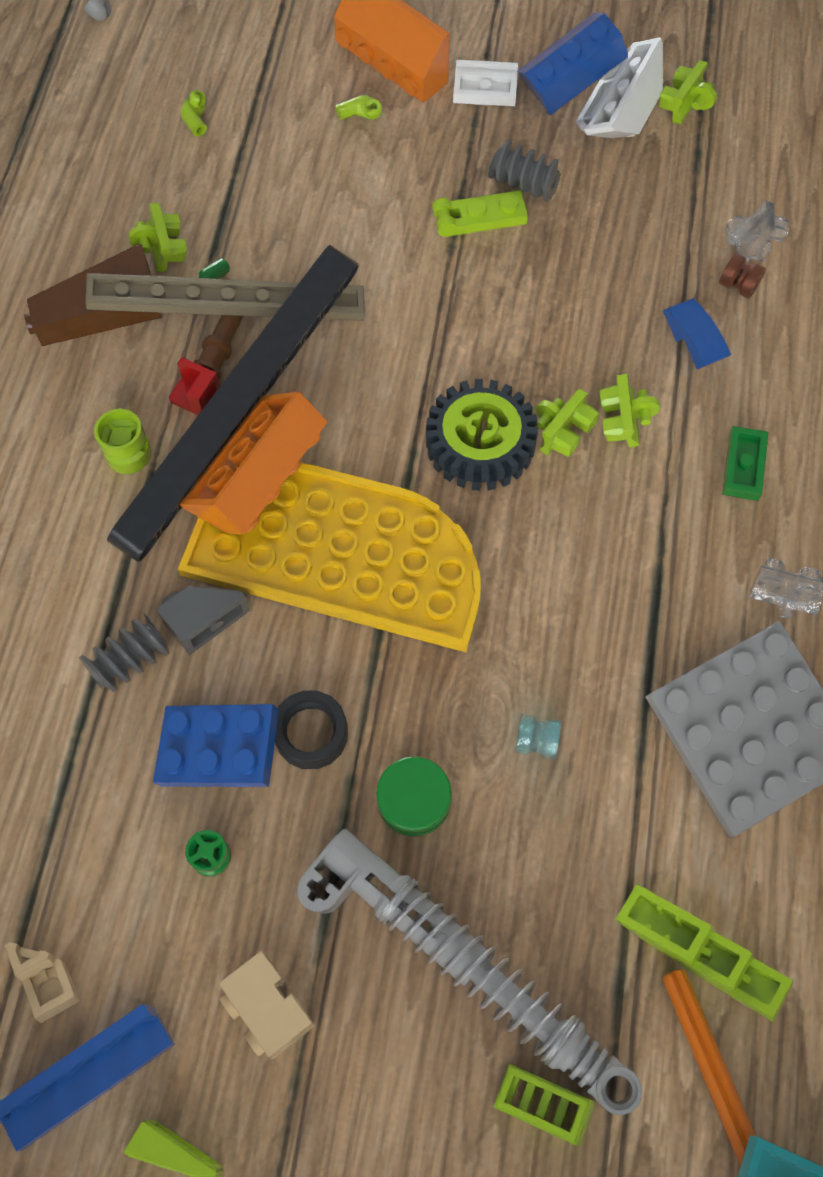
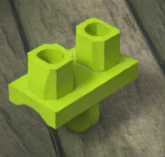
M699 60L693 69L679 66L673 77L674 88L665 86L660 93L659 107L673 112V123L681 125L692 108L694 110H707L715 104L717 93L714 85L711 82L706 83L703 79V73L708 67V62Z
M150 203L151 218L146 222V225L143 221L137 222L135 224L136 227L130 230L128 238L132 247L142 244L145 254L152 251L156 272H166L168 262L185 261L187 246L185 239L168 238V236L179 237L180 219L178 214L162 213L160 203Z
M628 374L617 375L618 385L600 390V399L604 412L620 410L621 413L620 416L603 419L604 435L608 442L626 440L629 448L640 446L637 418H640L641 425L651 424V417L660 411V401L655 397L648 396V391L644 389L637 392L638 398H635L634 390L629 386Z
M579 388L566 404L560 398H556L553 403L547 400L540 401L535 408L540 418L537 421V427L544 430L542 432L544 443L539 451L547 456L553 450L567 457L572 455L579 445L581 437L572 432L570 428L575 425L584 432L589 433L596 425L600 414L586 403L587 392Z

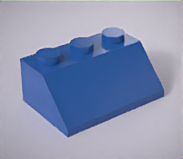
M594 12L517 72L547 113L552 115L628 58L622 33L605 13Z

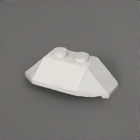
M661 37L633 43L627 49L628 58L599 80L576 121L578 128L586 135L617 138L624 136L632 137L640 134L663 90V42Z

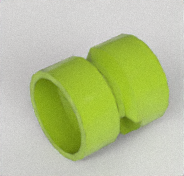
M112 409L104 413L97 420L94 427V436L110 468L117 473L133 474L142 470L149 463L152 456L151 446L136 414L126 409Z

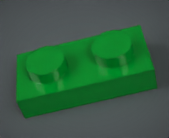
M732 426L729 433L722 495L759 501L763 490L769 432Z

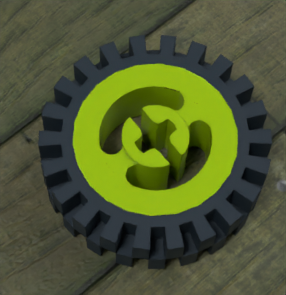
M475 379L474 388L470 389L466 380L460 382L459 392H457L454 386L446 389V397L440 394L436 398V406L431 405L429 418L426 421V448H428L430 461L434 460L436 471L439 473L444 469V478L450 482L455 476L457 477V486L465 488L466 482L470 481L473 482L472 490L480 491L481 483H487L488 490L496 489V481L500 480L504 487L510 484L511 476L517 480L522 476L523 468L528 469L531 464V458L534 457L538 420L536 414L532 415L533 407L530 402L523 404L524 395L518 391L513 397L511 396L512 386L505 384L502 391L497 390L498 381L490 380L489 388H483V379ZM482 420L488 421L487 430H484L481 437L480 449H476V439L479 438L482 431Z

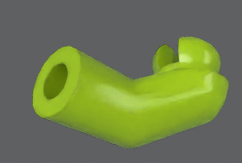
M199 90L190 92V96L186 98L180 112L183 121L195 137H201L207 131V126L201 119L206 107L207 98Z
M360 95L335 105L336 113L340 120L354 115L374 120L382 114L381 102L367 95Z

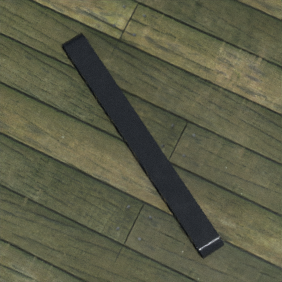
M328 245L114 525L108 535L107 542L137 562L145 558L182 507L179 505L261 397L267 395L352 281L359 268L357 262L332 245Z

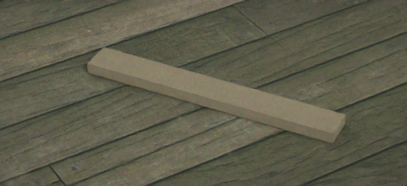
M87 273L86 309L273 317L299 283ZM348 285L323 319L364 321V286Z

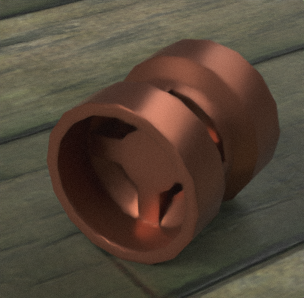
M735 253L726 265L719 284L726 288L734 287L738 289L740 295L750 299L761 283L767 268L759 264L751 265L746 261V257Z

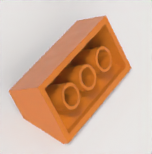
M341 0L334 15L335 38L341 47L347 48L364 63L375 68L386 79H390L403 88L407 94L413 95L422 103L448 83L449 32L402 0Z
M299 391L262 396L179 505L227 534L245 535L256 527L260 520L259 515L266 505L278 497L281 492L280 486L286 478L298 470L301 465L300 459L305 452L320 440V432L328 421Z

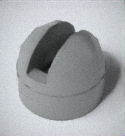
M89 0L84 11L91 18L97 21H104L111 14V5L108 0Z

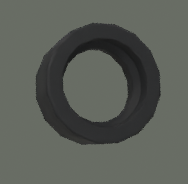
M303 690L290 695L278 706L279 715L275 744L280 755L289 764L301 769H320L333 763L342 754L348 741V725L341 705L332 696L316 690ZM305 709L324 711L333 723V735L330 742L324 748L315 752H303L296 749L290 743L287 736V726L291 718L297 712Z

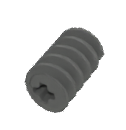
M507 140L493 156L488 170V178L492 179L496 176L498 182L505 183L508 181L509 187L516 188L519 186L520 190L524 193L531 190V194L534 197H540L543 194L544 201L549 202L555 194L560 180L559 160L554 159L547 166L546 154H542L538 161H534L535 150L531 149L526 156H523V145L519 144L515 151L512 152V141Z
M145 613L147 624H143L137 619L131 621L134 633H130L124 628L118 630L121 642L118 643L111 637L105 639L107 652L94 646L92 648L94 661L84 655L79 657L101 689L105 686L113 692L117 691L116 677L126 683L131 681L129 668H132L139 674L144 672L141 660L145 659L151 664H155L157 662L154 654L156 649L164 655L169 654L165 640Z

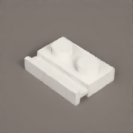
M456 60L453 103L515 106L518 63Z

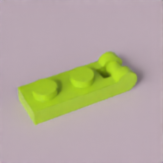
M521 190L453 201L447 198H439L432 203L434 216L438 218L436 223L439 235L443 237L525 225L528 220Z

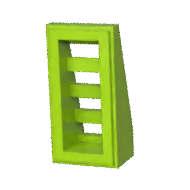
M509 1063L493 1107L580 1147L590 1122L595 1102ZM520 1079H523L528 1083L520 1105L517 1108L511 1105ZM538 1086L543 1088L544 1091L536 1114L533 1115L528 1113ZM554 1094L561 1097L553 1122L550 1123L545 1119ZM571 1102L578 1104V1108L570 1131L562 1127Z
M156 1119L142 1121L124 1150V1154L128 1155V1157L192 1177H221L225 1171L223 1169L224 1166Z

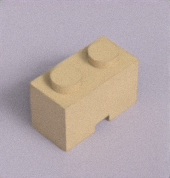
M262 951L219 983L225 993L219 999L234 1020L241 1016L249 1028L244 1037L259 1057L265 1052L268 1058L274 1059L311 1030L315 1024L296 997L290 994L285 998L279 988L285 984V981L267 955Z

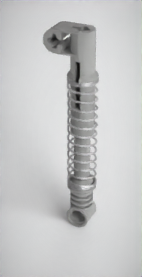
M343 829L333 838L301 877L298 883L297 894L299 901L305 908L323 914L333 912L354 891L374 908L375 917L380 922H383V925L390 922L389 930H393L396 927L404 934L402 941H406L409 938L417 945L415 952L423 950L430 956L428 964L435 961L442 967L441 975H444L446 972L455 978L454 986H458L461 983L465 987L470 980L473 981L467 992V998L472 997L481 988L486 995L480 1004V1009L486 1008L495 1000L499 1006L493 1016L494 1021L499 1020L506 1012H509L512 1018L507 1026V1032H512L520 1024H523L526 1028L520 1039L521 1044L527 1043L534 1036L538 1037L539 1040L534 1049V1056L543 1053L541 1062H544L551 1069H560L563 1072L569 1069L570 1073L568 1076L572 1080L576 1077L580 1078L577 1084L581 1088L587 1084L586 1092L613 1114L625 1115L638 1107L642 1098V1087L639 1079L614 1055L608 1059L606 1057L608 1054L607 1049L602 1048L599 1051L597 1049L599 1043L596 1040L592 1043L588 1042L591 1036L586 1033L585 1024L580 1021V1018H576V1015H573L569 1019L558 1021L557 1017L563 1008V1004H558L548 1013L543 1006L549 998V992H545L535 1002L530 997L536 985L535 981L529 982L522 990L517 986L522 976V969L515 971L507 978L503 973L509 964V958L503 959L494 967L490 962L496 953V947L487 949L482 944V936L474 938L469 933V925L461 927L456 922V914L448 916L443 911L444 903L434 904L431 901V892L421 893L418 890V881L415 882V879L410 875H400L347 829ZM326 866L342 879L345 884L339 889L336 885L329 882L326 886V891L330 894L326 900L321 898L314 900L317 896L316 890L313 889L317 883L325 885L329 881L321 873ZM374 876L396 893L392 900L370 882ZM412 908L419 913L415 920L407 914ZM425 919L431 923L428 930L421 926ZM614 1076H623L629 1083V1093L621 1101L609 1099L605 1092L608 1080Z

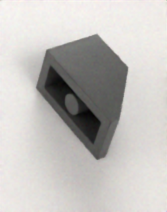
M187 586L180 592L176 591L169 594L156 610L166 627L185 651L191 655L247 614L250 608L245 595L241 591Z

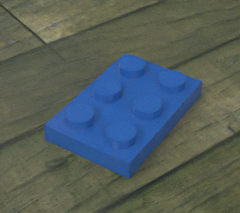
M273 704L166 706L153 783L160 787H269L279 708Z

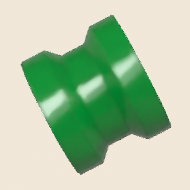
M202 830L195 833L189 839L186 845L185 856L188 863L199 874L206 877H214L223 873L228 868L231 861V850L219 833L212 830Z

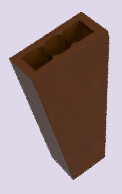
M142 244L135 245L28 298L29 313L24 314L30 335L36 334L42 346L162 318L160 312L86 309L87 273L151 276Z

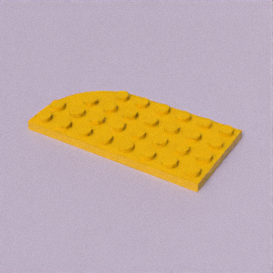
M301 462L298 470L288 476L280 486L281 492L278 497L270 504H267L260 513V520L256 527L245 535L227 534L198 517L177 569L180 576L465 653L468 650L480 605L481 578L472 550L473 546L460 525L455 524L443 513L438 504L418 493L401 487Z

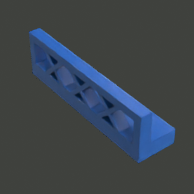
M143 1003L0 1100V1123L3 1124L16 1152L22 1151L175 1045L154 1007Z

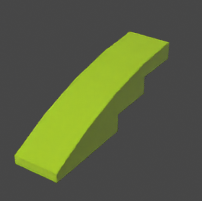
M638 884L634 887L616 918L619 924L701 979L774 1022L793 986L792 979L753 958L752 952L714 932L712 925Z

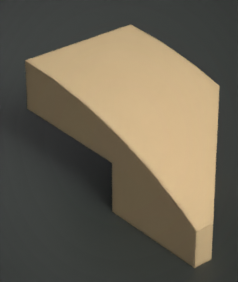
M12 942L4 945L13 972L22 981L34 1018L37 1021L43 1023L80 1002L69 971L61 959L55 958L49 952L39 950V952L20 947Z

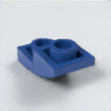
M694 298L663 311L676 342L685 341L697 370L732 355L719 329Z

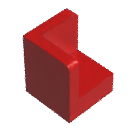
M181 357L177 365L182 378L169 395L170 403L199 415L220 387L217 372Z

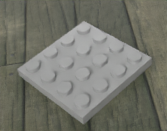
M780 621L645 696L729 838L737 836L823 784V689Z

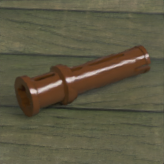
M221 315L213 334L205 337L203 340V351L199 359L194 361L196 364L217 372L219 381L222 376L220 369L224 361L228 360L232 355V346L230 344L243 316Z

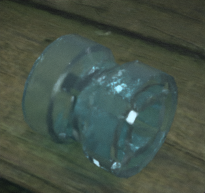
M522 714L515 753L528 755L531 752L540 753L545 759L555 760L561 732V721L548 719L546 722H540L534 716Z

